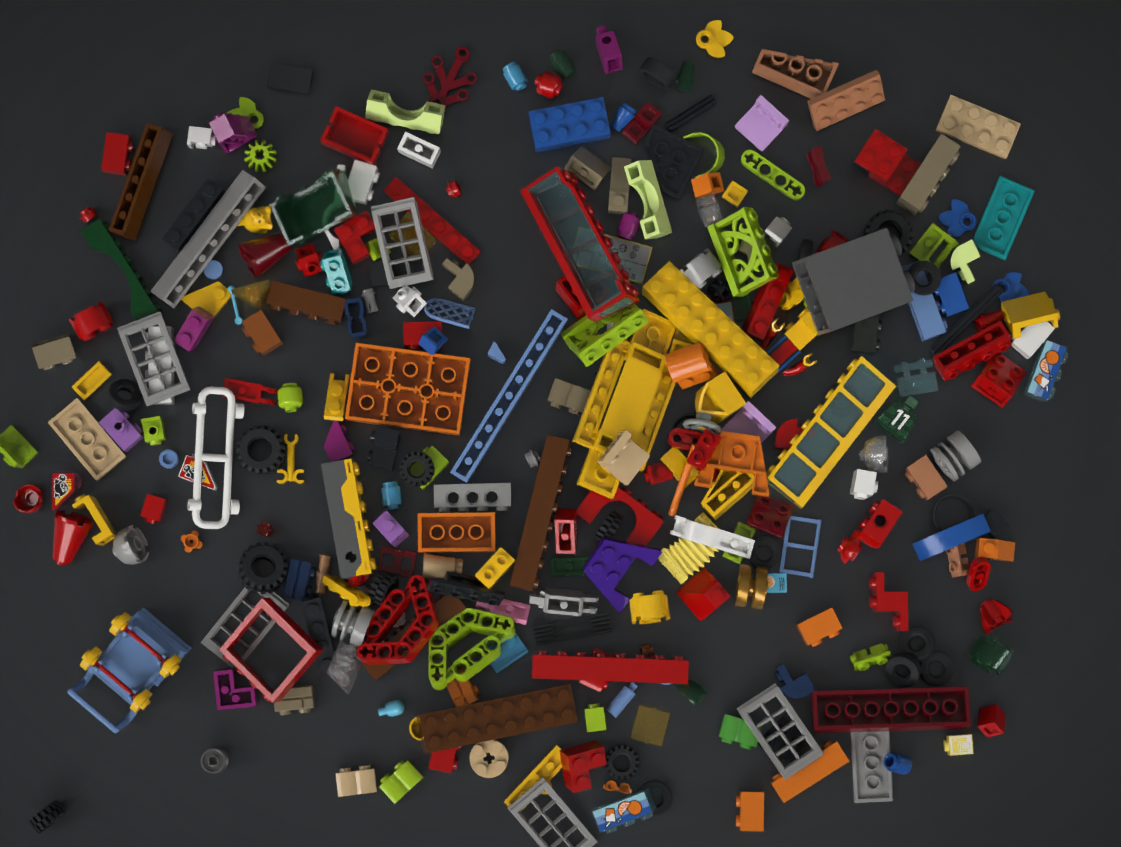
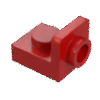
M663 462L647 465L646 470L643 471L646 482L650 481L651 485L673 479L671 470Z

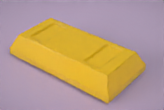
M98 361L71 387L85 401L112 374Z

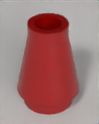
M1001 310L979 315L974 320V323L980 332L998 321H1003L1004 315Z

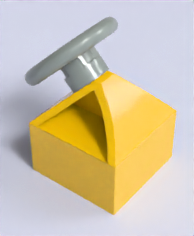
M726 372L710 380L696 392V419L685 420L683 422L684 428L703 433L706 428L719 434L721 427L718 423L736 413L746 404Z

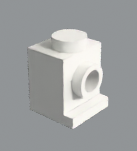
M189 126L187 146L193 149V146L196 145V148L207 149V147L216 145L217 139L212 128Z

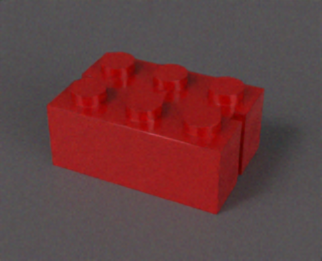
M336 106L329 120L331 126H326L321 137L322 145L358 161L375 166L381 153L380 148L383 149L390 134L389 130Z

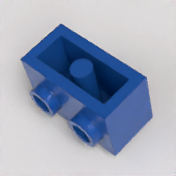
M958 273L942 277L940 286L935 291L936 296L940 295L942 303H939L942 313H946L948 317L970 309Z

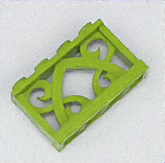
M743 207L723 220L707 226L732 295L736 297H744L758 287L779 278L778 268L773 262L771 250L764 238V231L757 220L758 215L753 208ZM741 218H744L747 228L745 229V228L743 227V224H744V223H741L740 226H739V231H738V230H737L738 221H739ZM732 224V231H725L724 227ZM739 239L752 245V253L748 264L744 260L735 258L734 254L738 250ZM761 265L764 271V275L759 278L753 273V271L755 270L757 272H762L759 269V266ZM751 277L754 281L746 285L745 282Z
M619 290L613 296H611L602 304H600L599 308L607 302L614 299L615 297H617L618 295L622 294V292ZM623 298L622 300L612 305L603 312H606L616 306H619L629 301L630 299ZM633 304L596 322L588 319L587 315H585L560 333L570 350L588 367L646 325L648 320L642 310L636 304ZM614 322L613 326L605 333L596 335L602 327Z

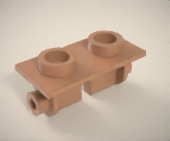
M965 543L946 550L952 578L968 575V558H961L962 554H967Z

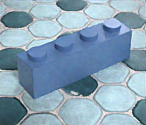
M916 262L902 266V270L908 271L909 268ZM920 271L917 274L916 281L918 284L925 286L930 283L926 278V275H928L927 271ZM912 292L911 295L914 301L908 304L922 342L945 334L947 323L944 317L941 318L939 311L941 308L938 300H934L933 294L922 296Z

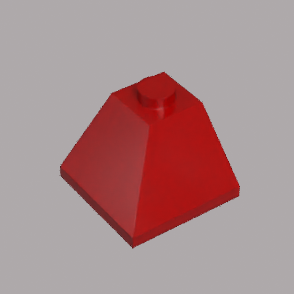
M703 568L675 592L700 622L731 597L706 568Z

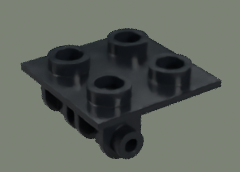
M783 716L776 723L782 728L790 722ZM773 725L763 736L767 738L775 733L777 729ZM794 726L783 732L790 743L802 735ZM781 735L768 742L774 752L787 745ZM803 739L794 745L793 748L799 753L808 743ZM790 749L778 756L784 767L795 757Z

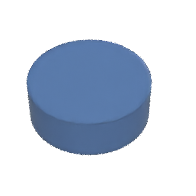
M211 260L205 267L204 274L211 280H217L223 275V266L220 262Z
M166 449L161 452L159 462L163 467L172 469L177 466L179 456L175 451Z

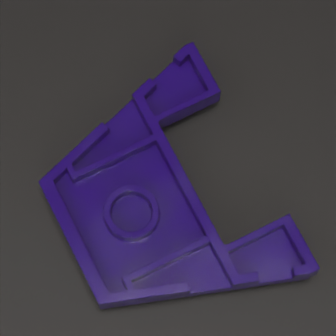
M603 537L582 569L614 608L621 613L630 598L615 589V587L636 557L653 566L662 551L655 547L649 548L645 545H635L626 541Z

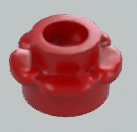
M457 181L447 182L446 191L448 195L458 198V195L462 194V190Z
M90 206L80 212L82 216L79 219L82 218L86 223L97 215L94 210L95 208L91 209Z

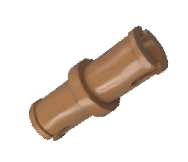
M320 554L318 571L315 572L317 578L314 593L321 592V594H326L327 586L321 582L324 575H331L329 569L332 556Z

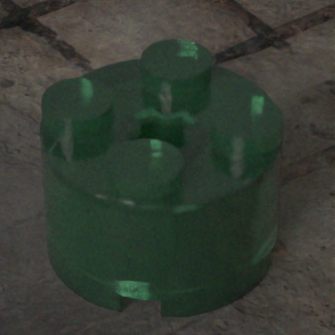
M988 634L987 637L980 636L967 656L973 657L971 661L988 674L990 671L995 672L994 676L1000 677L1012 660L1014 651L1005 645L1002 646L997 643L998 639L991 634Z

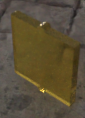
M639 706L631 739L642 741L644 744L650 743L662 747L670 714L658 711L656 708L651 709Z

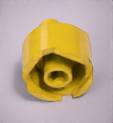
M663 590L653 591L652 595L635 593L632 599L629 600L632 624H636V621H639V624L661 622L663 617L666 620L670 619L668 597L664 594Z

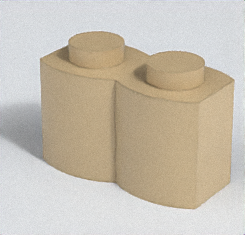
M370 765L359 766V770L351 771V767L339 769L340 773H335L338 797L377 792L375 768L371 769Z

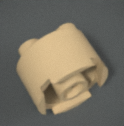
M496 739L476 743L470 752V765L477 775L484 778H493L500 775L506 769L509 762L507 748ZM487 753H490L491 756L495 757V759L492 760V763H488L487 760H484V757L487 756Z

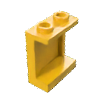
M1045 291L1001 302L1004 322L1014 339L1021 337V328L1047 321H1051L1054 328L1058 327L1060 312L1058 308H1054L1053 299L1049 298Z
M85 494L76 498V503L72 505L73 508L82 510L87 507L102 531L92 537L95 544L104 546L112 541L117 532L97 499Z
M499 548L475 574V577L491 590L516 561L503 548Z

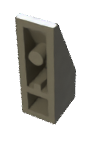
M612 157L608 214H627L629 183L624 166L631 164V158Z

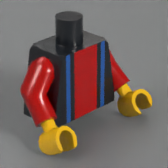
M776 318L761 343V348L780 365L776 374L778 376L781 374L784 376L797 375L808 368V366L816 364L817 360L813 362L809 360L813 353L804 356L781 331L785 323L781 327L777 326L776 321L779 318Z

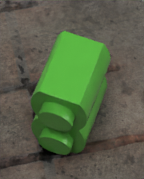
M724 714L718 737L722 738L721 741L732 744L735 741L741 743L740 747L749 750L752 747H757L758 740L745 721L741 718Z

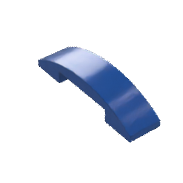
M983 513L913 543V547L919 560L922 561L991 532V529Z

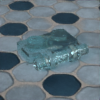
M918 359V362L912 363L901 362L900 365L894 366L895 373L902 372L904 376L896 379L900 398L938 391L935 372L927 373L926 369L933 367L932 359ZM911 370H920V374L910 376Z

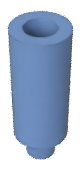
M633 682L628 687L624 686L606 710L617 718L636 695L634 691L638 686Z

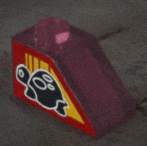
M52 473L53 512L62 510L78 494V488H81L82 485L81 477H78V473Z

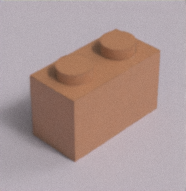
M924 455L905 468V476L910 483H915L917 486L916 492L921 499L929 500L948 487L927 455Z

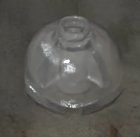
M887 435L872 436L864 443V449H860V461H864L869 471L888 473Z

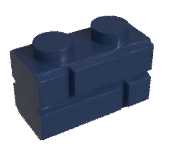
M295 559L289 560L282 593L283 597L301 600L302 596L311 595L312 587L309 584L310 580L315 578L316 568L313 567L314 563Z

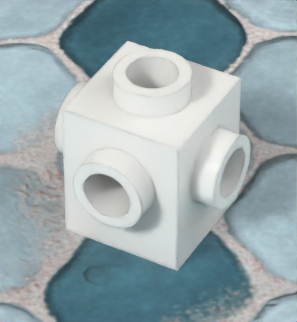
M403 286L393 297L398 303L396 307L403 314L408 312L413 317L427 304L420 297L422 293L414 286L412 288Z

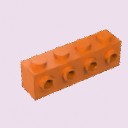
M829 740L821 746L824 755L785 780L780 773L772 777L773 781L770 783L783 803L849 762L837 741L832 743Z

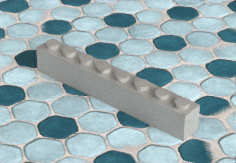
M242 170L150 292L174 309L266 187L255 177Z

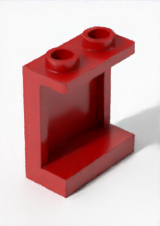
M705 428L686 462L700 473L706 467L722 437ZM715 469L713 481H715L720 473V469Z

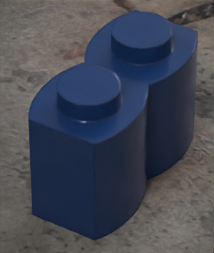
M360 298L346 299L344 308L349 318L347 329L353 340L367 338L368 326L364 320L365 306Z

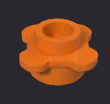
M197 531L181 536V541L185 546L184 550L188 553L192 552L193 549H200L203 546Z

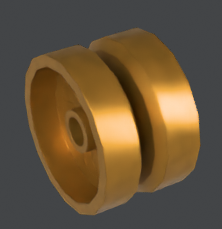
M740 564L735 606L745 607L748 604L749 596H751V607L763 609L768 588V568L758 566L755 569L754 578H752L751 565Z

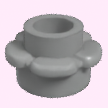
M530 449V452L525 454V458L531 468L534 466L538 467V462L541 461L537 451L533 452Z

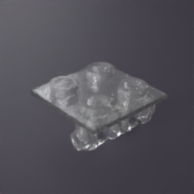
M340 640L326 673L349 694L362 661L355 655L357 651L355 644L350 643L346 645Z

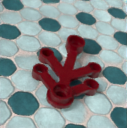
M460 46L456 49V59L447 77L442 66V58L440 56L432 58V66L436 69L442 87L439 93H437L434 85V75L429 72L424 74L423 81L431 95L428 102L440 101L442 105H445L446 110L447 105L468 99L469 95L465 89H460L457 94L446 97L449 90L467 84L473 85L477 81V76L473 72L467 73L466 77L454 80L462 63L470 59V50L465 46ZM463 50L466 52V55L460 56L459 52ZM439 59L441 63L435 65L434 60ZM472 75L475 79L474 81H469L468 77ZM431 76L432 81L427 82L425 78ZM464 92L466 93V97L460 98L459 94Z

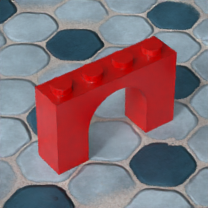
M617 487L613 499L590 491L577 508V515L588 524H591L601 509L607 504L622 502L628 505L635 514L636 525L626 542L635 545L646 546L664 523L661 520L663 518L662 515L655 510L653 512L649 511L646 508L648 505L638 498L637 501L631 497L632 493L625 487L622 489Z

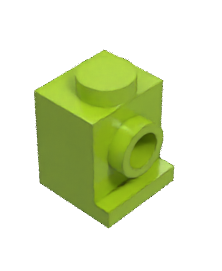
M156 416L141 419L145 442L150 443V446L162 444L161 441L166 440L163 417ZM151 428H156L155 434H150Z

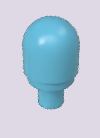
M401 700L389 701L385 704V707L378 709L379 716L386 714L389 717L400 715L405 710V704Z

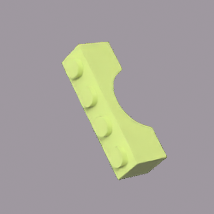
M371 89L367 99L365 119H370L374 122H384L393 126L407 127L412 130L426 131L430 134H439L443 125L445 105L427 101L420 109L405 110L393 102L390 93Z
M638 160L624 166L629 185L637 190L643 201L644 215L640 220L644 238L657 239L673 233L652 160Z

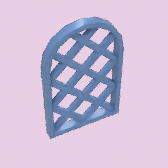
M432 298L424 306V311L430 318L467 329L470 327L476 310L475 307L441 298ZM448 305L450 308L445 309L443 306ZM440 307L442 310L437 311L435 308ZM460 308L462 312L458 313L455 309ZM452 310L455 314L450 315L448 311ZM440 313H445L447 316L442 317ZM466 314L467 317L462 318L461 315ZM458 316L459 320L455 321L452 317Z

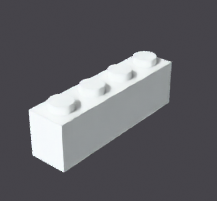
M159 326L149 327L148 332H146L149 341L162 336ZM167 326L168 332L173 342L174 328L172 326ZM164 340L151 345L155 356L168 351ZM149 350L145 351V360L151 358ZM170 355L156 360L161 372L174 367ZM153 362L148 364L145 378L157 374ZM174 372L163 376L166 387L174 385ZM159 378L148 381L149 394L163 389ZM174 397L166 399L154 405L174 404Z

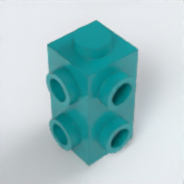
M343 249L324 252L320 264L322 270L326 271L327 287L331 288L332 294H345L349 292L353 282Z

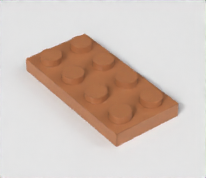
M875 70L814 97L807 102L813 126L818 131L885 101L880 74Z

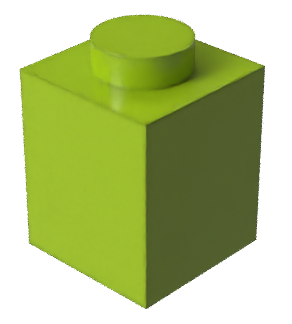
M599 703L588 704V708L584 709L587 732L606 730L604 707H600Z

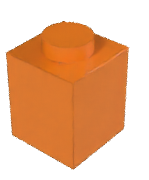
M720 172L706 173L691 179L695 198L710 197L724 191Z

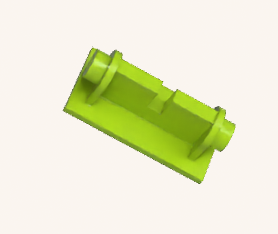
M880 643L869 647L871 652L869 655L866 649L854 652L850 656L854 671H865L870 666L887 663L891 658V652L887 644L883 645Z

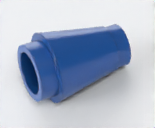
M623 103L622 106H619L610 126L620 132L635 117L636 111Z

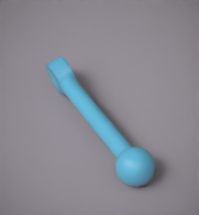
M230 285L228 291L231 292L236 315L235 323L239 325L243 319L239 316L234 293L235 287Z

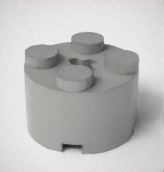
M709 248L704 250L706 254H698L684 265V271L680 269L699 289L707 284V278H714L722 272L721 263Z

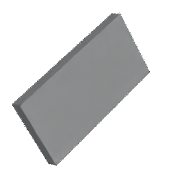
M889 731L851 732L854 803L893 801L892 772L887 770L883 762L885 756L891 753Z

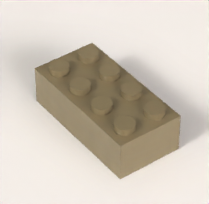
M941 134L896 204L914 216L917 212L922 213L930 201L927 197H932L940 186L937 183L938 180L942 182L949 172L950 168L947 166H952L960 155L958 151L960 145Z

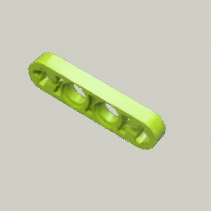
M753 150L743 152L741 163L745 168L792 200H800L804 196L805 187L802 183ZM750 155H753V161L757 163L759 159L761 160V162L758 164L757 168L754 169L753 167L755 166V164L751 161L749 163H746L745 156L749 157ZM768 165L770 173L767 175L762 174L760 167ZM779 175L786 178V183L782 186L778 185L775 181V178ZM789 181L793 182L791 184V187H793L794 189H796L797 187L800 188L799 192L801 193V195L796 194V196H794L793 190L791 188H788V191L785 190V188L789 184Z

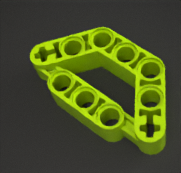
M466 608L440 626L429 639L428 676L431 686L435 690L440 691L445 689L454 679L459 682H466L496 660L502 653L501 644L507 639L513 638L516 634L513 619L500 614ZM469 617L474 618V619H473L472 621H470V622H466V621H465V620H466L467 618H469ZM487 621L492 622L491 625H489V626H484V623H485V622H487ZM452 629H458L456 633H450ZM471 632L488 635V637L455 660L453 665L448 668V650ZM437 640L443 641L440 645L434 644ZM491 645L497 646L493 650L488 649V647ZM477 656L482 657L479 661H473ZM437 658L443 659L440 663H435L434 661ZM460 668H466V671L463 673L457 672ZM437 672H439L441 676L438 681H436L438 679Z

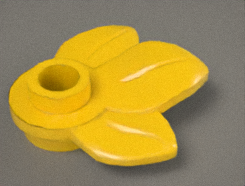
M721 20L709 22L705 30H701L696 35L697 45L700 48L706 49L710 56L716 58L725 57L723 47L730 44L734 38L729 32L721 30ZM707 37L709 41L704 43L702 38Z
M797 277L792 282L789 281L779 306L783 310L791 309L804 298Z

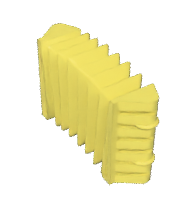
M704 512L695 519L697 523L718 528ZM678 538L679 542L674 541V546L669 544V549L663 548L661 550L662 553L658 559L671 572L673 577L682 584L688 579V574L693 575L694 571L700 572L699 567H705L704 562L710 563L709 557H715L714 552H719V549Z

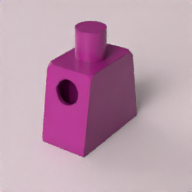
M606 25L597 27L598 35L595 36L596 47L604 73L609 74L622 70V54L614 31H608Z

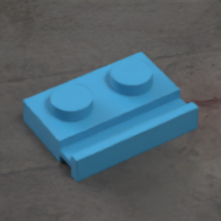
M515 634L513 638L507 639L501 644V655L490 664L495 672L499 673L529 651L518 635ZM491 645L488 647V649L493 650L497 646Z

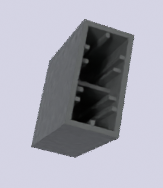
M887 228L792 262L818 335L832 332L914 301L911 295L915 291L914 280L907 270H902L898 256L902 254L901 244L894 234H889Z

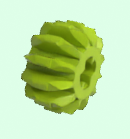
M255 140L256 146L248 145L251 151L245 150L244 153L248 157L244 158L245 162H250L248 164L250 169L255 166V172H258L261 167L262 171L266 172L265 166L268 165L269 168H273L270 161L276 162L277 159L272 156L277 153L276 150H271L273 148L271 143L266 146V141L263 140L260 145L258 140ZM262 152H263L264 158H263L262 160H261L260 158H259V160H257V159H258L257 154H258V153H261V154H262Z

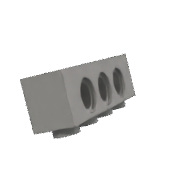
M511 483L434 485V508L438 509V512H450L451 508H458V512H469V508H477V511H488V508L496 507V511H508V507H512ZM490 492H494L498 496L497 500L493 503L487 501V495ZM456 493L459 495L457 503L452 504L448 501L450 494ZM476 493L478 495L477 502H468V495Z

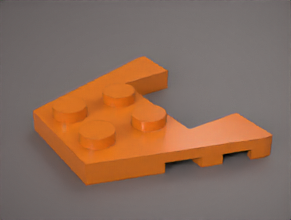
M721 431L719 436L722 439L704 470H701L696 478L694 486L712 488L715 469L753 474L752 495L769 497L770 493L760 436Z

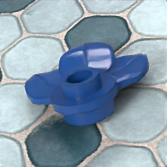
M952 199L951 210L945 211L938 216L941 223L949 227L947 234L951 237L961 236L965 231L972 230L977 223L975 215L969 212L967 204L957 199ZM969 219L970 224L965 225L963 220Z
M1010 272L1003 279L1000 278L993 282L992 287L995 284L1004 287L1003 293L999 296L1000 303L1030 294L1028 289L1019 283L1022 277L1021 273Z

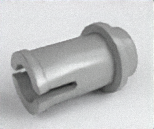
M373 288L363 290L361 295L364 299L367 314L379 311L374 296L376 292H373Z

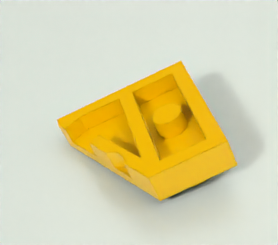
M218 281L183 296L181 300L191 309L199 306L213 316H216L230 300L231 292Z

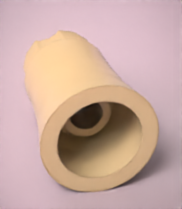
M424 553L422 577L424 579L444 578L447 571L462 574L463 559Z

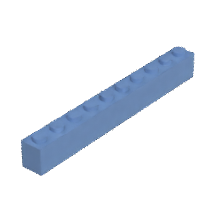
M552 309L550 310L450 473L468 484L568 322L566 317Z

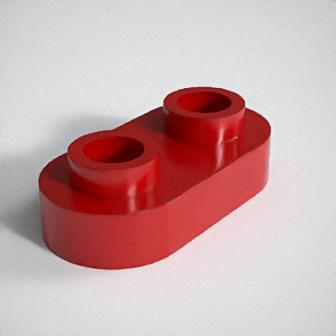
M675 428L669 432L667 441L673 448L690 451L693 439L698 441L702 433ZM674 436H678L680 441L676 442Z
M985 557L975 558L970 564L966 583L972 591H979L987 584L991 564Z

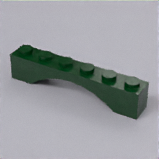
M98 219L80 230L93 250L111 257L123 270L131 290L130 312L137 321L161 312L162 309L158 302L155 301L153 303L150 298L152 293L148 286L145 285L143 287L140 282L142 279L137 269L133 271L130 266L132 263L127 253L123 255L121 252V243L117 237L113 239L110 231H108L110 226L107 221L103 223L101 219Z

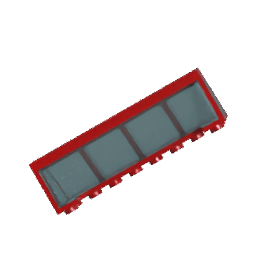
M557 166L520 190L585 314L588 319L596 322L639 302L640 300L637 296L639 292L628 280L630 275L627 270L621 267V259L616 252H613L611 240L607 236L605 237L603 225L599 220L595 219L594 215L596 213L593 207L587 204L585 192L579 189L577 177L566 169Z

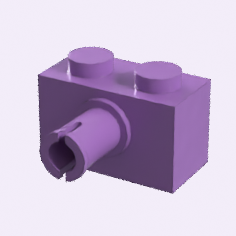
M114 408L99 424L123 451L128 452L144 438L141 434L143 430L137 423L132 424L128 420L130 415L126 411Z

